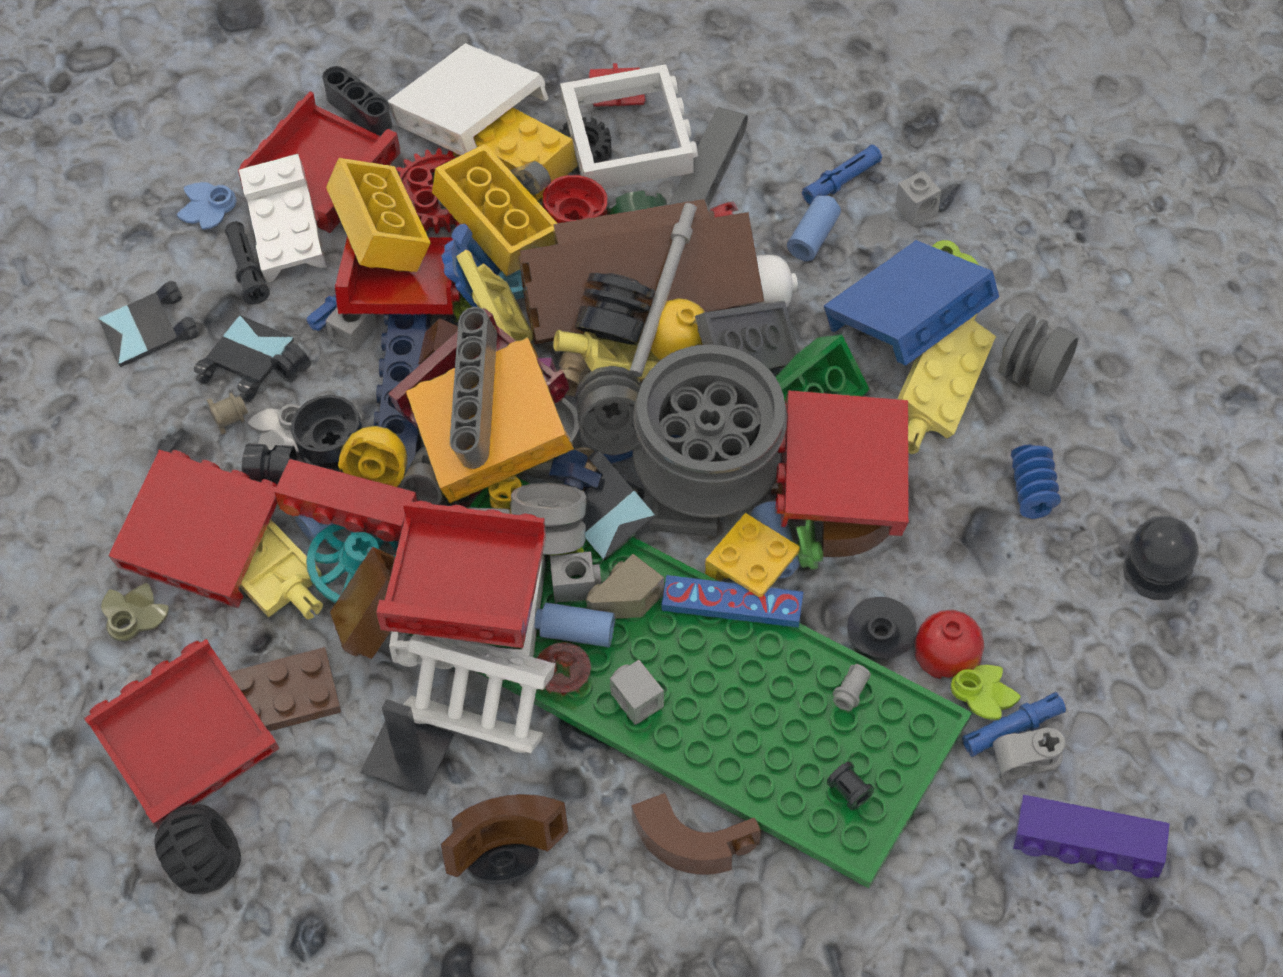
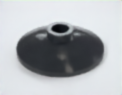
M873 597L860 602L853 608L847 621V633L852 645L862 654L874 659H892L902 655L912 646L916 636L917 627L912 612L901 602L888 597ZM877 631H883V632H885L887 635H886V636H879V635H876L875 632H877Z
M524 844L501 845L483 853L467 870L474 879L482 883L495 885L512 883L526 877L536 868L539 862L538 848Z

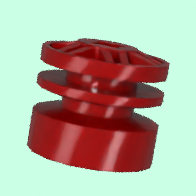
M581 175L562 176L554 179L543 192L542 207L557 223L606 216L607 193L599 183L591 178Z

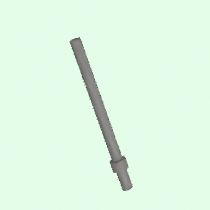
M684 204L679 223H676L671 233L673 241L629 371L632 376L641 377L684 246L689 243L693 232L691 224L697 209L694 204Z

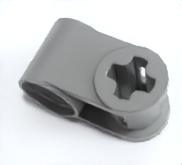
M1042 728L1020 734H1007L997 738L993 742V748L1002 778L1005 780H1017L1028 775L1056 770L1062 763L1065 748V738L1062 733L1054 728Z

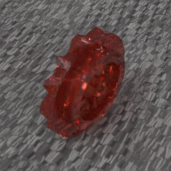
M556 643L545 648L537 657V659L555 663L554 675L545 686L549 694L553 691L565 696L567 692H578L584 683H588L591 664L588 655L580 647L571 643ZM556 661L564 668L571 666L569 668V678L562 673L556 675Z

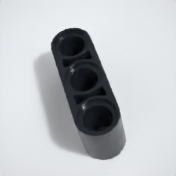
M332 66L323 72L322 78L326 98L332 106L360 127L378 136H381L387 129H392L389 103L384 97L341 66Z

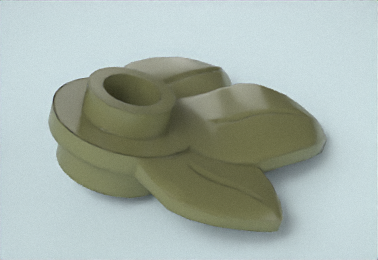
M148 583L138 586L125 596L109 589L101 604L102 612L108 619L106 624L107 631L110 637L117 641H128L136 637L140 631H149L157 628L169 613L168 605L154 604V595ZM130 624L128 627L120 629L122 625Z

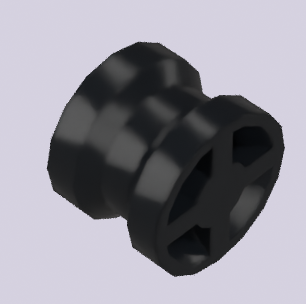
M293 342L286 344L281 354H275L270 359L271 365L277 374L289 383L297 379L298 373L301 370H307L311 366V361L307 354Z

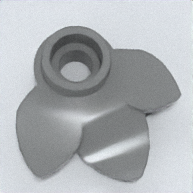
M288 404L280 410L268 408L254 415L248 421V425L262 433L258 444H266L269 450H272L275 445L294 446L297 454L299 450L291 434V423L289 422L292 421L296 411L301 406Z

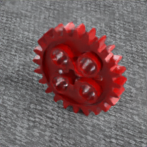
M438 148L436 154L432 155L427 149L425 150V157L421 158L415 153V161L411 162L404 159V168L396 167L397 173L425 232L430 227H434L435 234H438L440 228L445 227L449 233L451 232V225H457V220L446 207L445 209L440 208L438 198L432 193L433 178L431 172H435V168L457 158L451 150L447 154H442L441 148Z

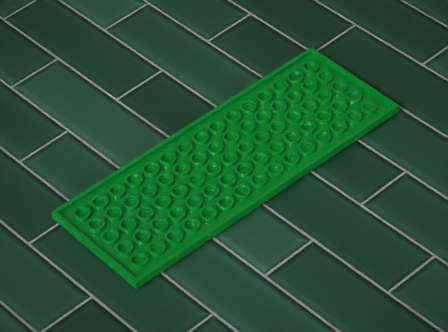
M518 478L522 486L530 485V483ZM488 487L480 492L469 508H492ZM501 495L502 498H508L506 495ZM634 537L607 560H604L586 538L582 547L584 552H591L592 564H599L601 584L610 576L612 569L617 563L625 562L632 554L664 577V588L667 575L717 581ZM545 554L546 568L540 609L544 608L545 603L587 609L586 600L555 603L551 562ZM574 575V576H571L570 578H572V579H579V578H581V577H583V576H581V575ZM662 596L642 617L616 618L610 647L540 637V630L537 629L533 657L555 663V669L552 679L543 690L536 689L534 700L536 706L746 821L755 817L761 830L867 888H870L972 715V712L800 623L799 627L662 611ZM487 644L498 648L522 650V648ZM640 660L664 690V707L635 725L611 695L610 677L621 666L631 665ZM858 664L869 670L871 677L859 695L860 703L858 706L850 711L842 710L833 702V691L836 687L841 686L850 666ZM477 672L478 674L489 679V677H487L485 673ZM504 679L502 687L521 697L522 686L517 682ZM848 761L854 765V771L866 784H872L875 788L872 796L855 810H850L847 807L848 801L835 787L830 788L826 783L829 776L839 766Z

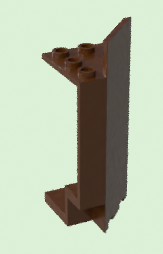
M700 199L553 224L556 245L521 250V255L519 256L524 302L534 344L554 341L557 330L579 334L585 333L574 328L580 306L595 307L596 301L583 295L585 288L600 290V288L587 282L589 273H613L637 280L640 284L656 292L673 241L671 233L674 225L679 223L685 203H691L697 207L691 224L693 232L689 243L684 246L667 301L678 298L687 299L698 304L705 312L765 302L749 212L715 217L713 211H708L705 200ZM638 299L637 301L645 303L651 307L653 299ZM634 312V318L643 323L646 322L648 313Z

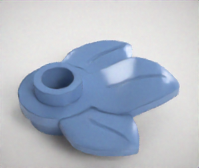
M208 182L187 185L184 187V191L191 202L177 213V217L186 223L199 222L203 230L213 228L223 221L225 213L235 207L237 202L235 193L227 186H213Z

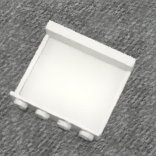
M465 43L389 99L388 103L397 126L459 155H463L477 148L473 139L476 134L526 96L531 95L543 101H547L549 98L545 90V81L539 73Z

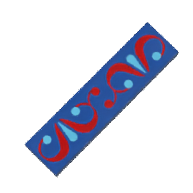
M667 575L662 599V611L799 627L803 592L769 588L762 597H758L736 583Z

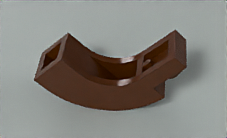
M823 521V557H848L869 551L889 536V526Z
M665 793L631 805L633 824L646 848L661 862L679 871L700 875L732 870L733 854L738 856L745 855L753 851L757 845H760V828L755 817L716 832H699L688 828L678 820Z
M516 794L488 799L463 810L451 819L453 833L441 843L446 874L458 878L483 853L506 844H524L548 852L569 832L565 802L540 795Z

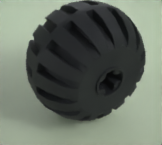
M203 804L186 805L174 810L162 821L155 834V850L162 868L172 882L176 883L179 888L187 893L206 894L219 890L234 877L239 868L241 852L234 832L228 826L226 820L209 806Z

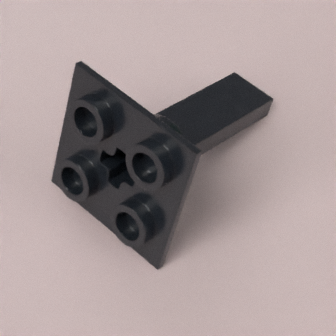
M386 699L382 707L385 722L364 763L361 773L426 796L454 737V733L427 724H417L414 722L411 707Z

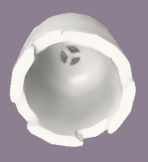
M756 255L765 302L731 307V309L785 301L786 307H788L793 292H796L798 287L796 274L791 273L788 264L779 256Z

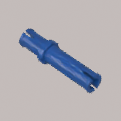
M871 144L832 171L826 170L818 180L802 188L803 191L801 193L804 200L810 205L816 196H827L839 192L842 185L882 161L880 150Z
M1053 692L1037 702L1031 704L1026 702L1020 705L1019 710L962 736V742L969 755L974 757L984 750L993 747V742L1001 736L1038 729L1040 727L1039 724L1065 713L1066 706L1061 696L1057 692Z

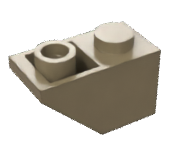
M632 554L625 562L617 563L612 569L610 576L602 584H596L589 591L586 598L587 609L615 613V619L642 617L663 596L664 577Z

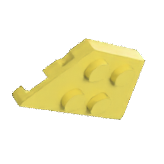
M465 250L457 255L456 258L473 290L472 298L476 305L492 313L497 326L514 340L521 341L528 338L531 342L533 339L531 329L508 283L500 276L494 274L484 263L477 267L470 251Z

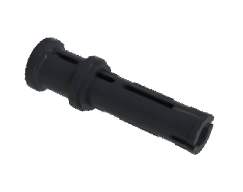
M239 221L230 222L225 227V234L227 235L237 265L235 277L243 288L241 291L242 299L248 304H259L269 297V287L263 282L261 267L254 260L243 223Z

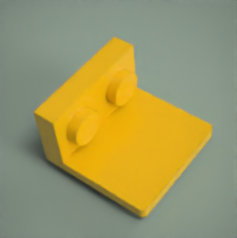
M745 513L705 559V574L720 582L723 578H730L758 597H762L798 555L800 547Z

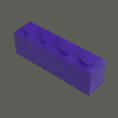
M1023 794L1018 812L1013 849L1021 850L1024 854L1034 857L1042 855L1057 857L1060 861L1068 864L1079 862L1092 864L1103 871H1114L1117 869L1132 872L1134 876L1139 878H1159L1166 862L1170 823Z

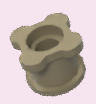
M229 393L228 398L213 403L211 398L206 400L221 435L226 433L225 426L239 420L241 423L245 422L243 415L248 414V411L241 396L235 398L232 393Z

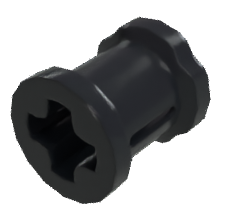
M848 761L839 766L829 776L826 783L830 788L835 787L848 801L847 807L850 810H855L872 796L875 788L872 784H866L854 771V765Z

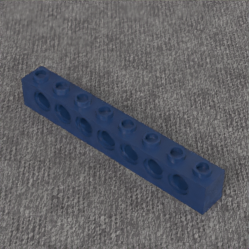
M384 314V325L388 327L387 332H382L381 348L382 351H385V358L379 359V376L383 377L382 385H377L376 400L377 404H380V411L374 412V426L387 428L395 434H400L397 436L403 442L408 455L405 473L410 468L416 453L421 449L422 436L419 429L396 411L388 393L400 383L399 381L404 380L420 365L418 364L425 332L431 326V314Z

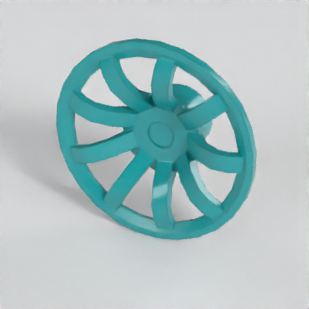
M336 524L326 527L312 540L308 549L306 565L311 582L323 596L336 603L341 595L335 593L326 585L336 580L346 571L348 576L343 588L344 591L371 548L379 549L384 544V540L379 537L375 539L372 535L365 532H351L346 541L342 542L333 533L346 529L345 527ZM324 539L331 547L338 550L334 554L326 555L316 552ZM395 540L389 542L395 552H397L399 542ZM315 562L321 564L339 562L332 571L319 577Z

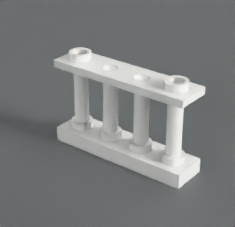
M417 634L412 636L408 652L418 654L422 658L417 694L416 696L411 695L403 705L411 707L415 723H428L504 745L518 753L533 752L543 735L541 732L529 729L536 689L543 690L552 679L555 663L479 642ZM437 660L450 663L455 667L449 706L430 701ZM469 670L485 673L489 677L482 715L463 710ZM504 679L517 682L522 686L516 725L496 720Z

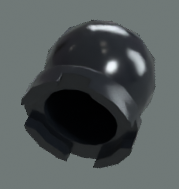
M1154 516L1142 523L1133 533L1129 544L1130 547L1123 563L1124 578L1126 581L1129 579L1131 584L1139 589L1138 594L1153 600H1169L1174 594L1181 592L1183 589L1185 590L1190 582L1193 568L1199 556L1195 532L1184 521L1171 516Z

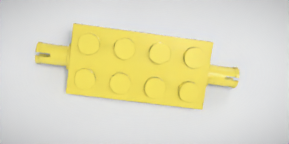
M977 314L918 356L910 369L898 396L899 400H908V453L915 454L919 451L926 432L936 431L945 438L955 434L996 338L994 334L975 321Z
M557 330L553 342L555 351L581 354L591 371L606 366L623 367L630 371L638 347L601 339L595 333L588 331L584 334ZM651 351L641 377H638L641 382L648 372L660 361Z
M270 519L240 588L268 618L290 601L306 619L314 618V615L310 612L311 609L318 615L323 607V604L308 590L313 583L307 572V556ZM316 567L317 573L321 577V571Z

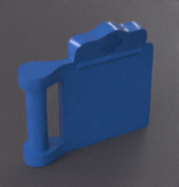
M461 224L454 229L452 233L453 240L445 245V252L441 256L444 263V273L450 280L455 282L457 290L470 305L478 307L472 298L473 290L456 256L468 250L472 253L477 267L484 263L497 276L500 269L474 240L472 231L468 226Z

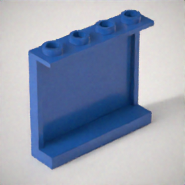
M915 240L826 303L824 310L832 332H836L844 325H849L892 345L897 362L906 366L998 299L999 293L992 270Z

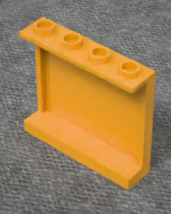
M528 338L512 342L507 347L496 351L490 451L488 460L479 468L470 469L463 466L450 446L455 368L430 381L421 382L416 387L406 391L438 485L450 503L574 449L564 429L537 360L538 355ZM470 445L469 447H467L466 450H469L470 448H472L473 445Z

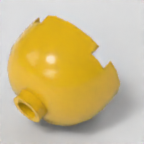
M678 298L666 301L650 351L658 359L662 360L678 350L703 345L698 333L695 316L705 311L698 304L687 299Z
M370 426L352 433L342 447L338 466L340 470L342 468L345 474L398 487L405 475L408 455L403 442L394 432L387 428Z

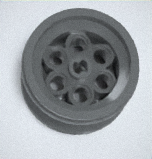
M696 345L678 350L660 360L648 372L637 394L633 414L634 428L640 445L633 449V462L636 473L647 491L656 500L674 511L702 518L733 515L760 501L770 491L776 481L777 464L782 463V453H777L784 439L787 426V410L784 396L772 372L753 356L741 350L722 345ZM672 435H679V436H681V437H680V438H673V437H670V436H672ZM732 452L736 453L737 455L730 456L725 453ZM700 457L704 460L699 461L692 458Z

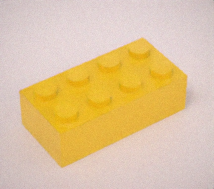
M513 107L473 137L476 147L486 144L509 170L533 161L540 163L549 173L551 182L556 178L568 175L578 166L573 139ZM545 188L532 196L538 201L543 197Z
M486 144L435 168L432 193L460 224L468 226L472 231L474 240L506 277L520 270L519 256L521 255V250L556 245L553 224L558 223Z
M338 158L326 188L359 264L369 268L380 267L395 271L417 272L430 245V240L395 166Z

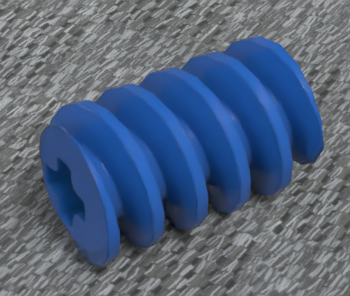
M1029 444L1016 447L1011 451L1012 467L1016 481L1015 487L1018 492L1017 499L1020 504L1019 511L1022 516L1030 519L1047 516L1052 512V508L1058 506L1061 502V496L1058 494L1059 485L1056 482L1057 473L1054 471L1056 465L1054 460H1052L1054 454L1052 449L1046 446Z

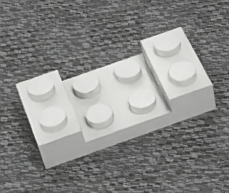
M296 154L240 169L239 173L243 191L248 202L257 242L256 249L260 267L266 282H273L282 269L304 263L318 268L327 267L308 184L299 155Z

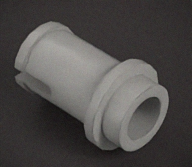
M858 664L850 666L841 686L836 687L833 691V702L837 707L850 711L858 706L860 703L859 695L871 677L869 670Z

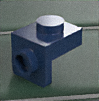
M575 449L555 457L549 476L564 482V485L576 487L583 491L584 487L597 488L601 478L600 474L585 468L588 459L587 455Z

